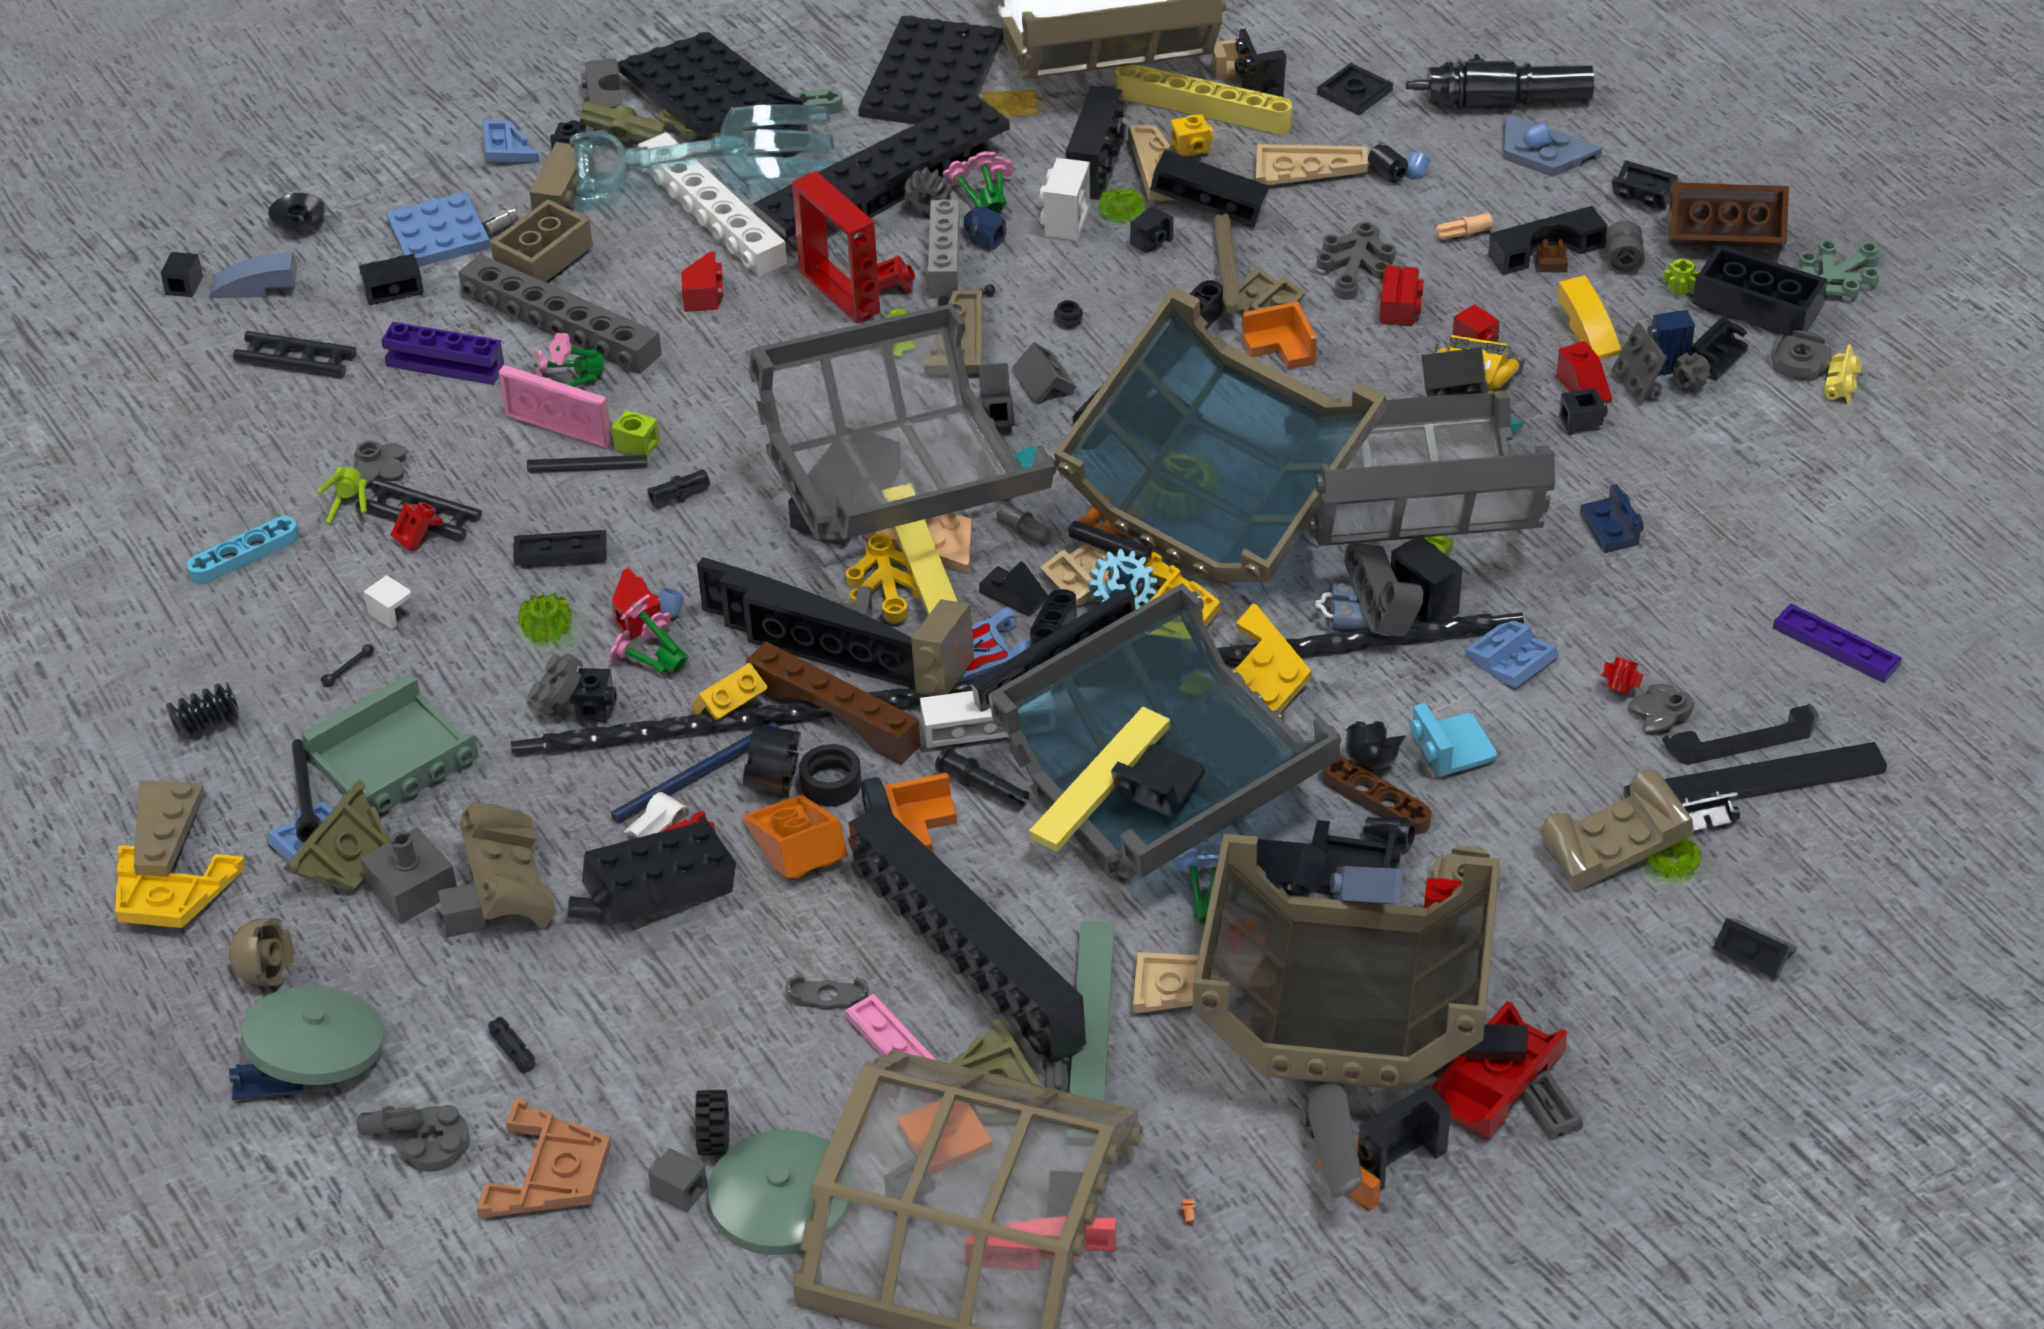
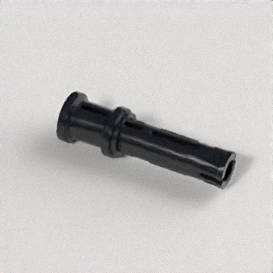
M950 745L944 747L936 759L935 770L941 774L946 772L957 778L958 783L963 786L972 784L1013 806L1018 811L1022 810L1027 804L1020 799L1028 800L1030 795L1028 791L1022 790L981 768L978 760L973 757L966 758L956 753L955 748Z

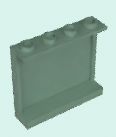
M411 673L302 733L307 757L344 794L359 779L362 780L366 787L363 793L370 807L375 806L379 815L479 758L475 734L470 733L464 736L420 694L418 681Z

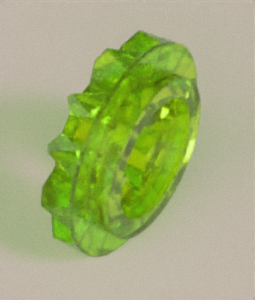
M1123 187L1118 190L1111 188L1110 192L1102 193V197L1099 199V209L1105 216L1112 219L1123 220L1133 218L1143 210L1142 196L1140 193H1135L1133 188L1129 190H1124Z
M1688 838L1647 857V863L1653 866L1654 873L1663 872L1666 878L1670 875H1676L1680 880L1684 874L1693 876L1695 869L1700 867L1701 862L1700 849ZM1669 851H1671L1676 859H1679L1678 862H1673L1672 858H1668Z

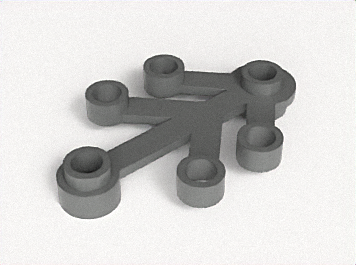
M1361 222L1352 228V232L1344 236L1338 237L1337 235L1330 234L1323 238V250L1326 252H1320L1317 255V268L1330 270L1334 265L1349 260L1345 273L1340 275L1335 281V295L1340 299L1350 300L1357 296L1358 282L1355 278L1361 262L1372 271L1374 278L1383 279L1384 269L1389 265L1387 262L1395 259L1396 247L1389 243L1384 244L1379 239V228L1370 222ZM1355 243L1354 247L1335 253L1341 247ZM1372 247L1378 253L1381 261H1377L1366 248Z

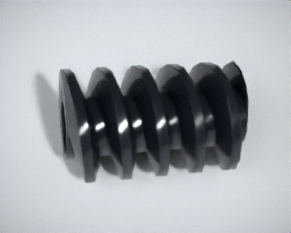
M227 682L226 690L219 683L215 684L214 695L209 689L204 688L202 690V699L196 693L190 694V704L184 698H179L178 709L170 702L165 705L177 736L179 732H182L187 739L191 738L192 727L199 734H202L204 722L211 729H214L215 718L217 717L223 724H227V713H231L236 720L239 719L238 705Z

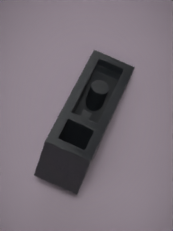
M1258 839L1257 865L1266 873L1270 880L1283 885L1282 889L1292 895L1302 896L1303 891L1317 893L1327 853L1306 843Z

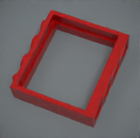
M817 171L792 181L800 273L856 324L879 314L880 299L874 221ZM825 216L847 234L850 279L829 261Z

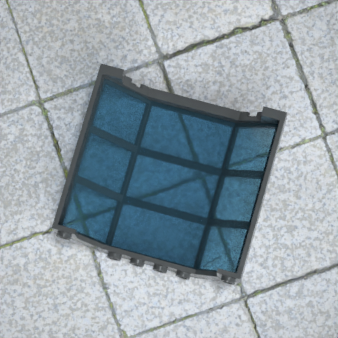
M1183 583L988 694L993 719L998 727L1002 726L1006 730L1012 742L1008 745L1018 766L1020 768L1025 766L1033 781L1030 788L1037 800L1047 810L1142 707L1170 719V728L1155 743L1156 745L1204 765V776L1173 818L1118 795L1115 788L1071 836L1109 878H1115L1118 875L1121 878H1131L1134 875L1138 878H1143L1341 759V737L1333 726H1328L1318 717L1313 720L1315 739L1303 740L1297 730H1291L1284 723L1278 711H1272L1265 704L1263 697L1257 691L1253 692L1246 685L1243 677L1238 672L1234 673L1224 663L1204 625L1203 600L1197 592H1191Z

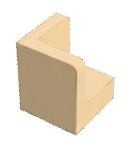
M1235 40L1218 41L1215 44L1213 54H1211V67L1216 80L1241 77L1236 75L1234 60L1238 59Z

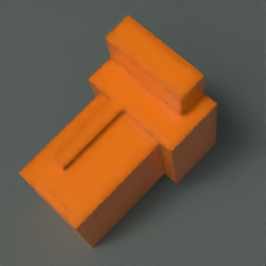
M1193 1199L1182 1200L1181 1211L1184 1213L1185 1224H1194L1195 1203Z

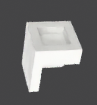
M388 575L363 591L368 614L390 629L397 627L394 609L412 596L411 591Z

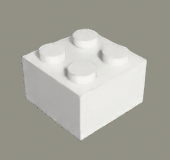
M1056 158L1053 168L1048 169L1046 186L1042 185L1040 190V202L1044 203L1040 224L1044 225L1045 237L1078 241L1090 208L1089 162Z

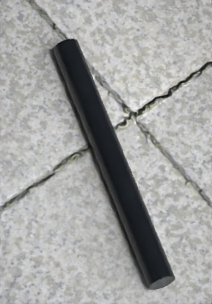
M647 455L527 460L528 472L648 467Z

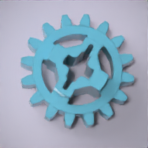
M1119 549L1116 557L1111 552H1107L1105 561L1098 559L1095 564L1097 569H1092L1089 575L1094 580L1089 582L1088 589L1096 590L1091 597L1092 601L1100 599L1102 603L1125 589L1124 584H1117L1118 580H1120L1121 583H1128L1127 588L1134 593L1135 607L1138 609L1140 606L1148 603V598H1153L1156 593L1151 587L1156 585L1157 579L1149 577L1154 568H1145L1143 566L1146 561L1145 557L1136 560L1135 551H1132L1129 556H1124L1123 550ZM1108 571L1110 580L1103 585V575ZM1142 583V593L1138 597L1135 587Z

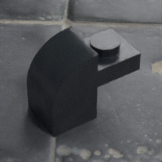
M1008 363L977 365L979 397L989 418L994 420L996 427L1015 426Z

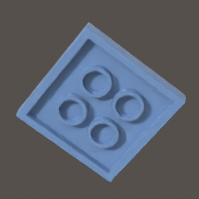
M467 192L455 193L447 197L427 200L420 204L400 207L386 212L388 223L403 256L415 254L418 267L491 248L487 233Z

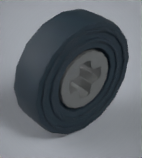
M873 777L863 780L861 792L865 813L881 804L890 811L881 779Z

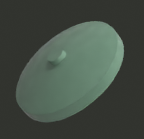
M322 986L287 988L263 997L248 1010L243 1019L241 1030L243 1051L255 1067L274 1078L304 1085L337 1083L363 1073L375 1063L381 1054L384 1037L382 1020L370 1004L349 992Z
M771 1130L752 1135L731 1147L727 1154H723L716 1163L708 1183L709 1208L717 1228L731 1242L752 1252L768 1255H785L804 1251L800 1249L806 1220H811L815 1199L810 1198L812 1183L830 1143L816 1135L803 1131ZM847 1165L840 1184L853 1187L851 1171ZM834 1196L830 1206L824 1241L832 1236L844 1223L852 1206L851 1200Z

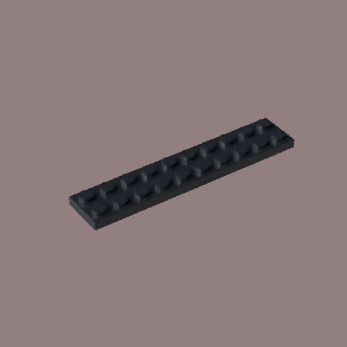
M975 95L818 171V173L854 205H857L910 179L916 170L922 172L926 167L930 169L1009 130L1010 120ZM792 184L753 203V212L785 239L796 235Z

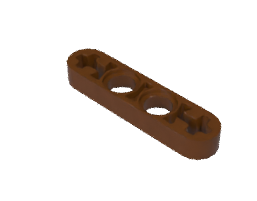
M1340 756L1341 759L1322 769V780L1327 786L1380 817H1408L1409 821H1414L1416 824L1415 835L1424 834L1429 830L1431 825L1430 807L1368 770L1355 765L1349 759ZM1367 784L1372 788L1367 791H1360L1355 786ZM1393 799L1398 804L1390 807L1383 805L1381 801Z

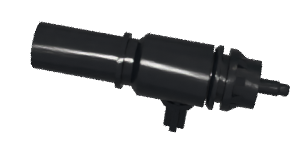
M1474 54V59H1469L1463 63L1457 61L1455 67L1453 62H1445L1440 67H1429L1427 80L1406 81L1405 88L1414 91H1427L1428 103H1440L1446 108H1452L1455 103L1457 109H1460L1462 106L1464 108L1513 107L1518 101H1523L1525 105H1529L1531 101L1592 100L1594 94V70L1592 65L1531 66L1530 63H1525L1524 66H1518L1513 60L1484 61V59H1480L1479 54Z

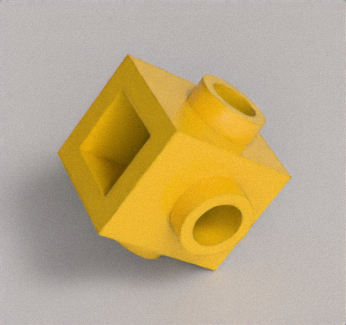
M1202 114L1171 120V144L1177 154L1187 157L1210 152V141L1214 140L1213 128L1211 124H1207Z

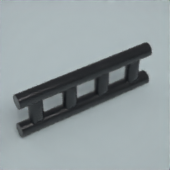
M246 331L244 340L250 344L246 350L235 349L233 359L235 361L343 377L346 373V366L340 365L343 357L355 358L357 350L354 346ZM262 345L277 347L273 354L259 352ZM289 349L304 351L300 358L286 356ZM316 353L331 355L328 362L313 360Z
M377 478L372 482V489L377 492L370 500L366 499L367 512L396 521L404 503L415 504L423 502L435 508V514L437 515L441 511L454 514L455 516L449 523L442 522L441 526L429 525L427 530L458 540H464L466 537V529L461 528L467 519L479 521L482 516L480 509ZM389 495L403 499L396 508L382 504ZM359 498L356 501L357 509H360Z

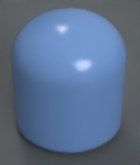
M1544 122L1527 129L1525 133L1526 143L1533 149H1538L1553 141L1549 128Z
M1411 152L1407 159L1408 168L1406 176L1413 179L1423 178L1428 169L1430 159L1421 152Z
M671 588L660 589L658 596L660 598L661 613L669 612L671 614L670 619L677 617L684 595Z

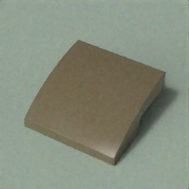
M1257 267L1238 284L1241 311L1238 314L1242 316L1247 311L1297 302L1305 296L1306 292L1283 276L1277 281Z

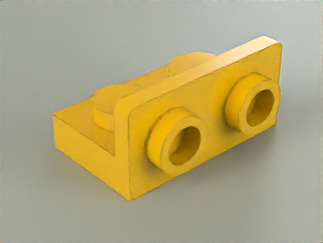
M748 663L700 692L691 708L695 714L709 712L715 720H719L765 692L767 685L751 663Z

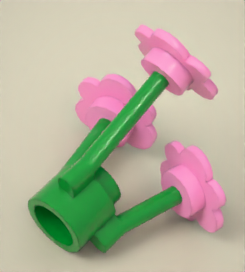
M981 152L976 156L970 157L968 162H953L949 169L943 172V176H947V184L958 185L960 183L974 201L976 207L982 206L999 213L1007 204L1002 179L1013 174V164L1010 160L1005 161L1003 157H996V152ZM975 166L976 169H982L987 186L981 189L979 198L964 180L970 173L968 167ZM991 178L997 181V188L992 184Z
M557 333L555 340L551 341L549 351L552 354L551 361H547L546 356H542L541 349H536L534 366L538 376L542 377V373H547V368L574 367L575 372L583 377L565 384L576 387L587 382H597V376L603 374L604 361L602 355L597 353L595 349L583 350L572 348L567 333ZM570 354L580 355L574 361H566Z
M647 594L638 602L632 603V607L621 616V620H624L629 615L635 619L639 615L645 622L642 627L641 637L644 640L651 637L659 638L663 643L655 653L658 661L631 649L630 632L625 630L624 633L618 635L615 645L610 651L611 657L609 662L614 664L617 659H624L626 655H629L655 668L660 674H663L666 670L671 674H675L685 665L689 655L676 645L667 634V630L672 623L669 612L664 614L658 612L651 618L645 613L644 610L648 607L645 602L650 597Z

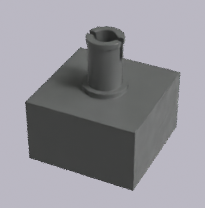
M418 827L409 832L400 831L395 833L391 837V842L360 858L366 886L400 924L440 903L438 890L457 887L453 865Z

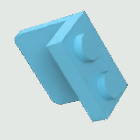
M1426 703L1413 706V718L1409 722L1410 732L1438 777L1496 760L1497 752L1472 714L1464 713L1437 721Z

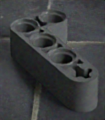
M1365 543L1348 544L1344 556L1345 566L1371 632L1405 636L1422 605L1423 591L1421 586L1397 582L1383 546Z

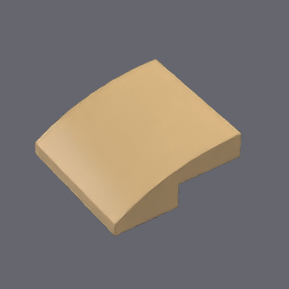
M1085 543L1070 555L1065 549L1040 566V569L1058 589L1073 591L1076 594L1077 606L1092 602L1091 597L1096 590L1088 589L1089 582L1094 580L1089 575L1092 569H1097L1095 564L1098 559L1105 561L1106 552ZM1108 571L1103 575V585L1110 580ZM1118 580V582H1117L1118 585H1120V584H1126V583H1121L1120 580Z

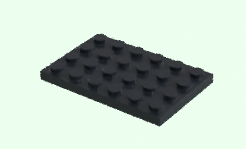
M902 15L858 107L859 117L917 124L975 95L979 96L1002 43L1003 28Z
M701 32L694 37L677 40L673 44L656 47L640 55H631L627 59L617 62L619 73L701 138L753 120V108L762 99L767 98L768 102L776 100L775 95H791L710 32Z

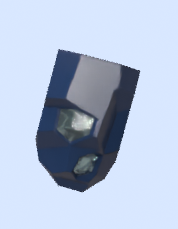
M981 206L974 207L964 216L963 225L971 239L992 249H996L1004 241L1007 233L1006 221L999 213Z

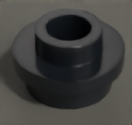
M1072 300L1060 302L1054 311L1055 321L1063 326H1073L1078 324L1083 318V311L1079 304Z

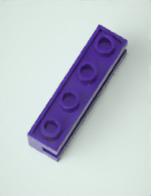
M393 321L381 339L383 349L389 350L385 356L387 367L495 385L499 378V370L505 365L501 340Z

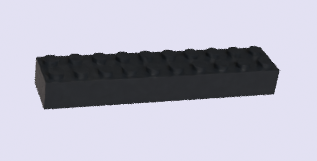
M881 804L849 822L850 837L848 842L853 853L851 866L856 876L867 881L875 895L879 898L883 897L890 904L893 912L898 917L902 916L909 923L917 936L921 935L929 942L933 952L937 955L941 954L949 962L951 969L956 974H961L969 982L970 987L976 994L981 993L989 1001L993 1011L997 1014L1001 1013L1009 1021L1012 1029L1017 1034H1022L1030 1042L1037 1054H1043L1054 1064L1086 1045L1083 996L890 811Z

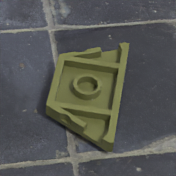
M359 779L353 784L283 867L286 872L351 892L359 885L364 878L360 858L391 842L386 829L380 823V816L375 806L370 807L363 793L366 787L362 780Z
M1001 1017L994 1019L991 1023L992 1028L982 1038L978 1036L969 1045L968 1050L961 1053L951 1063L1042 1086ZM968 1102L981 1124H1017L1020 1114ZM1032 1118L1031 1124H1055Z

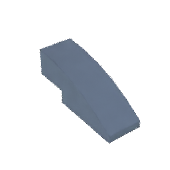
M282 252L257 256L225 268L213 276L209 293L210 298L267 297L269 288L293 287L297 272L294 253Z

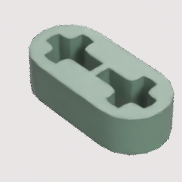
M836 89L801 91L793 95L803 101V106L807 108L808 116L835 114L843 109L842 93Z

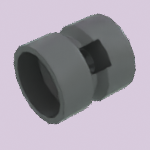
M1619 221L1612 224L1606 231L1605 236L1608 265L1611 270L1618 274L1629 275L1635 273L1642 268L1645 262L1642 230L1636 223L1631 221Z

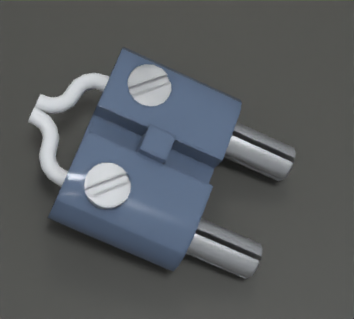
M1331 583L1328 592L1324 593L1320 600H1315V607L1321 609L1323 615L1329 618L1331 629L1347 631L1369 629L1353 586L1343 583ZM1326 597L1328 611H1330V613H1328L1325 606L1322 605L1325 602Z

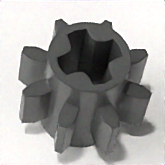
M1686 352L1676 359L1678 364L1673 366V376L1678 385L1687 390L1691 387L1698 390L1707 383L1706 378L1711 376V374L1709 373L1710 365L1705 357L1697 355V353L1690 356Z

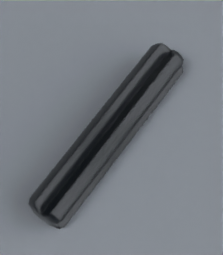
M1077 520L1073 521L1068 528L1069 537L1115 555H1117L1119 549L1123 550L1124 556H1129L1132 551H1135L1136 560H1140L1142 557L1146 558L1144 565L1151 560V549L1147 546Z

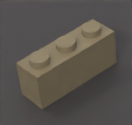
M555 143L529 192L532 210L547 199L567 209L574 206L575 197L578 191L582 190L584 179L592 170V159L589 158L587 146Z

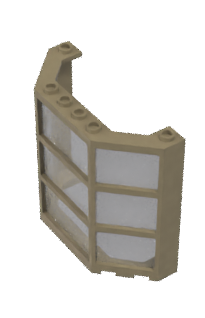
M897 1050L889 1051L888 1056H879L874 1059L873 1064H864L812 1183L810 1198L815 1199L811 1220L805 1221L800 1249L805 1250L804 1260L800 1271H796L793 1284L797 1306L884 1329H1061V1316L1070 1270L1075 1256L1081 1257L1086 1243L1084 1232L1086 1226H1092L1097 1214V1204L1095 1202L1098 1194L1104 1195L1109 1179V1174L1106 1173L1109 1164L1115 1165L1120 1144L1121 1157L1126 1159L1129 1158L1132 1147H1138L1140 1144L1143 1125L1138 1123V1109Z

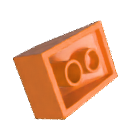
M802 794L742 815L743 822L775 870L786 878L795 879L803 877L809 870L817 867L833 866L839 859L848 856L840 819Z

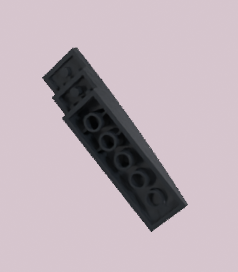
M704 557L697 564L702 610L724 616L725 627L747 632L748 643L761 646L768 642L794 656L904 687H915L912 637L841 604L781 581Z

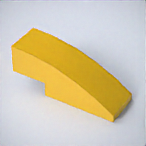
M1584 275L1560 281L1557 301L1569 315V327L1579 341L1585 340L1600 357V360L1619 355L1622 349L1611 320L1587 277Z

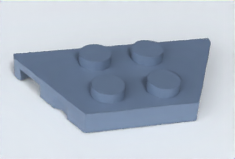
M1510 114L1506 115L1505 160L1554 177L1564 173L1567 169L1581 166L1582 160L1591 156L1596 160L1601 157L1602 147L1550 128L1549 131L1553 141L1543 147L1533 149L1526 143L1525 133L1527 129L1537 124Z

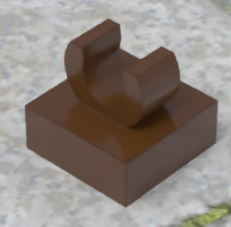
M1543 240L1542 246H1537L1536 251L1538 273L1567 272L1568 260L1566 245H1564L1563 240H1559L1558 245L1549 246L1548 241Z

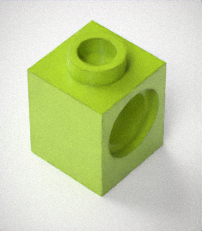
M625 410L611 427L615 451L629 455L649 456L660 442L658 419Z

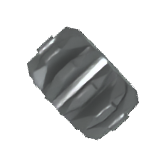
M926 167L922 172L916 170L910 179L907 180L904 199L910 201L909 208H918V214L926 211L930 217L931 200H951L952 185L947 184V176H939L938 169L931 173Z

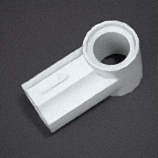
M659 792L650 799L646 813L624 831V839L628 841L658 833L685 819L689 820L690 809L665 793Z

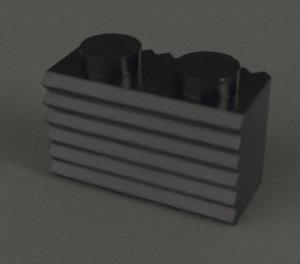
M415 254L358 265L361 283L369 305L373 303L378 304L379 302L383 303L384 301L389 302L390 299L394 301L396 298L416 296L418 293L422 295L424 293L421 273Z

